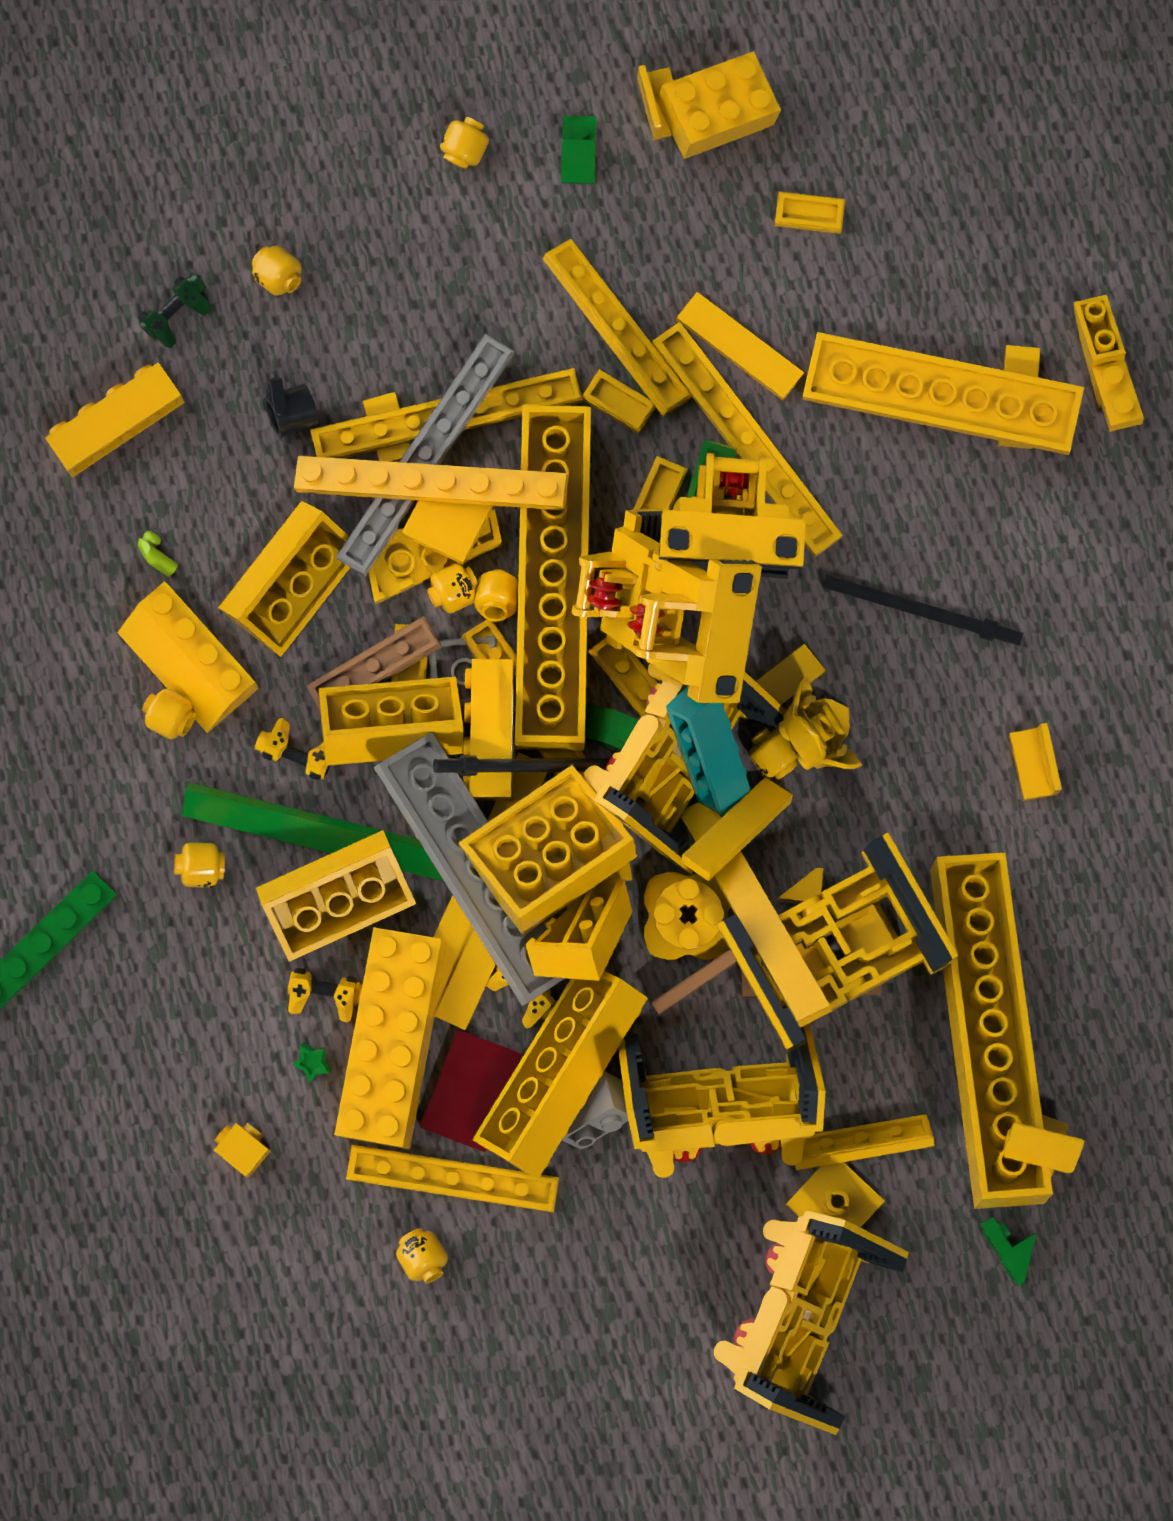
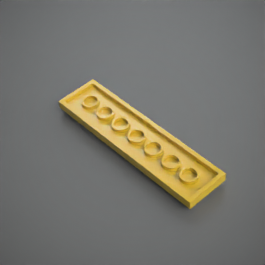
M817 332L803 392V400L1069 455L1084 387Z

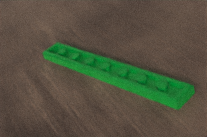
M188 782L185 789L182 816L328 853H334L382 831ZM384 831L402 871L444 881L418 839Z

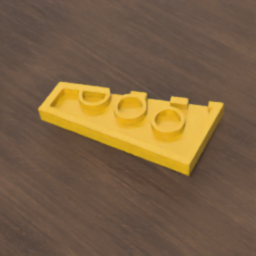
M495 509L491 510L465 562L502 545ZM404 528L397 529L369 571L375 605L429 580L433 573L458 562L402 536Z

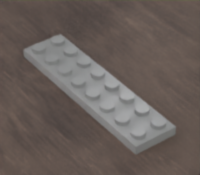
M431 732L379 763L374 769L523 1006L565 979L534 976L525 944L531 938L538 939L547 930L546 923L549 919L523 936L503 911L459 846L460 841L484 826L488 821L458 773L434 772V759L449 758Z

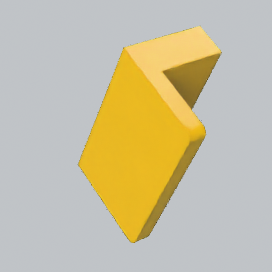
M645 65L638 66L637 80L653 140L673 136L656 101L662 85L673 81L670 67L647 72Z
M1042 723L1037 728L1010 733L1009 738L1023 801L1057 795L1062 790L1048 723Z

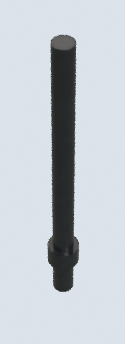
M827 574L822 587L980 634L979 638L993 641V638L1018 646H1020L1023 632L999 626L997 621L987 618L982 621Z
M461 755L459 759H434L433 770L435 773H459L461 776H476L477 773L562 772L573 765L578 772H585L588 767L594 765L606 770L610 758L478 759L476 755Z

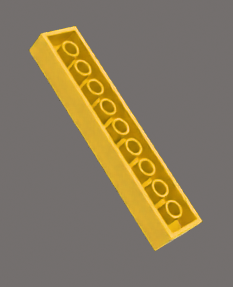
M522 405L521 470L567 473L569 479L565 510L520 507L515 749L584 751L587 617H578L571 612L572 605H575L577 601L582 568L579 565V557L581 555H588L591 407Z
M1006 853L936 857L930 869L935 913L959 955L949 966L943 968L974 1209L1045 1204L1053 1195L1050 1169L1003 1156L1007 1131L1014 1123L1017 1122L1044 1129Z

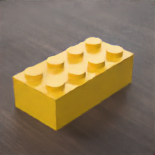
M383 830L256 887L261 905L289 962L416 904Z

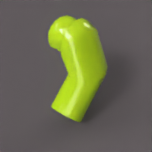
M146 531L142 539H138V549L149 565L170 577L178 567V563L156 549L157 545L161 542V538L152 531Z

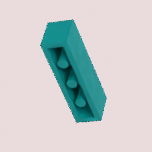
M688 685L666 705V709L698 803L723 816L751 790L746 777L747 771L742 765L738 753L739 747L734 740L730 728L731 722L726 716L723 703H697L687 696Z

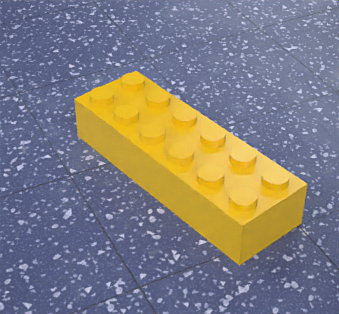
M373 927L334 1135L342 1138L410 1149L448 944L443 939Z
M606 971L603 972L599 981L570 979L472 1140L527 1174L539 1179L560 1142L567 1135L580 1109L585 1105L597 1081L604 1074L605 1068L614 1053L621 1046L634 1020L641 1013L648 997L622 979Z

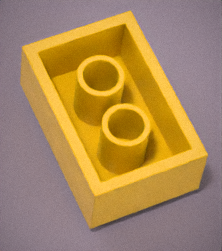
M754 51L662 85L656 100L683 159L768 128L775 124L781 112Z

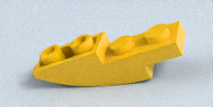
M1107 294L1074 302L1073 306L1079 337L1098 407L1103 410L1109 431L1143 424L1144 416L1125 362L1126 352Z

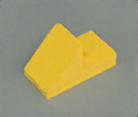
M815 868L777 899V902L800 904L811 897L820 895L824 868Z

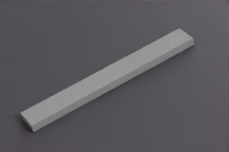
M485 334L400 462L441 465L514 356V351ZM375 498L337 554L336 559L366 577L417 500Z

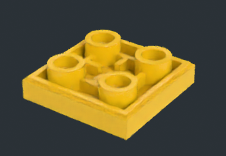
M418 501L402 531V536L464 565L493 506Z

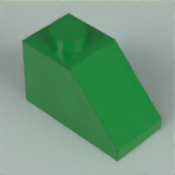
M587 703L585 707V740L614 753L621 752L639 720L616 710Z

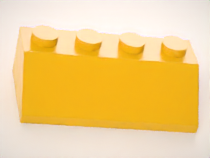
M301 501L218 609L239 627L282 657L350 569V567L336 559L337 554L349 536L323 511Z
M165 581L136 606L117 632L167 689L180 694L192 702L193 712L196 713L195 720L206 733H209L259 689L251 676Z
M456 677L319 688L326 766L384 761L431 732L446 755L464 754L463 720Z

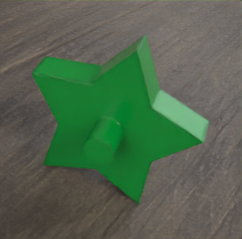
M303 1042L300 1044V1058L293 1066L303 1070L310 1083L318 1074H329L332 1069L325 1060L327 1047L314 1049Z

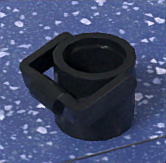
M282 378L269 379L266 389L265 407L270 426L279 438L319 425L318 412L313 397L304 383L284 390Z

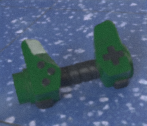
M193 273L189 277H178L175 280V285L172 287L175 295L158 312L153 310L143 311L138 317L140 321L138 323L139 326L153 340L157 339L164 347L171 348L176 344L167 321L183 305L188 306L201 315H206L211 310L210 303L202 296V292L207 287Z

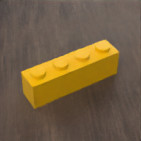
M159 362L153 366L149 364L140 368L134 374V379L125 385L120 383L113 386L107 391V397L96 404L95 402L86 404L78 411L77 417L68 423L62 421L50 429V435L45 437V439L72 478L185 403Z
M472 659V668L465 669V689H471V702H465L464 720L465 723H471L470 737H464V755H476L478 759H514L512 756L513 689L515 691L514 660ZM513 772L477 773L476 776H463V782L474 800L513 801Z

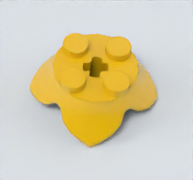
M805 676L802 677L798 682L793 702L785 710L784 720L778 724L781 735L787 741H791L796 749L799 763L806 770L812 767L817 769L823 767L856 769L861 767L862 763L851 750L847 749L848 745L843 744L841 746V743L848 736L850 729L849 707L832 699L822 698L816 700V696L812 695L813 690L808 679Z
M666 872L656 875L649 880L644 893V904L649 912V918L644 927V939L651 955L665 960L678 959L684 955H692L702 960H711L718 958L728 950L729 947L720 933L717 924L728 918L730 904L714 877L708 881L699 874L685 876L677 872ZM686 906L689 909L692 906L697 910L694 915L697 919L695 923L691 924L688 921L684 924L681 922L682 912L680 909Z

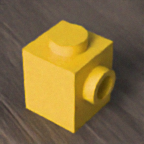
M235 1123L233 1127L226 1125L214 1140L218 1143L214 1151L247 1178L254 1173L271 1152L268 1147L260 1142L264 1135L249 1123L244 1128L238 1123Z

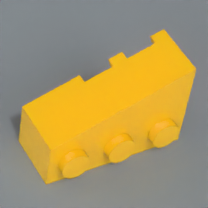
M604 879L567 905V910L558 919L552 917L546 923L547 930L538 939L531 938L525 944L534 976L600 980L633 912L625 880Z

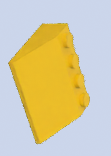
M573 765L459 842V846L503 911L523 936L637 857L633 837L618 819L594 801L596 793Z

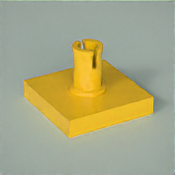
M842 1162L820 1166L786 1205L798 1217L803 1216L805 1210L846 1220L861 1228L885 1200Z

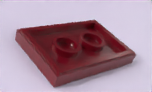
M457 1029L420 1128L486 1153L487 1149L472 1139L509 1081L523 1054Z

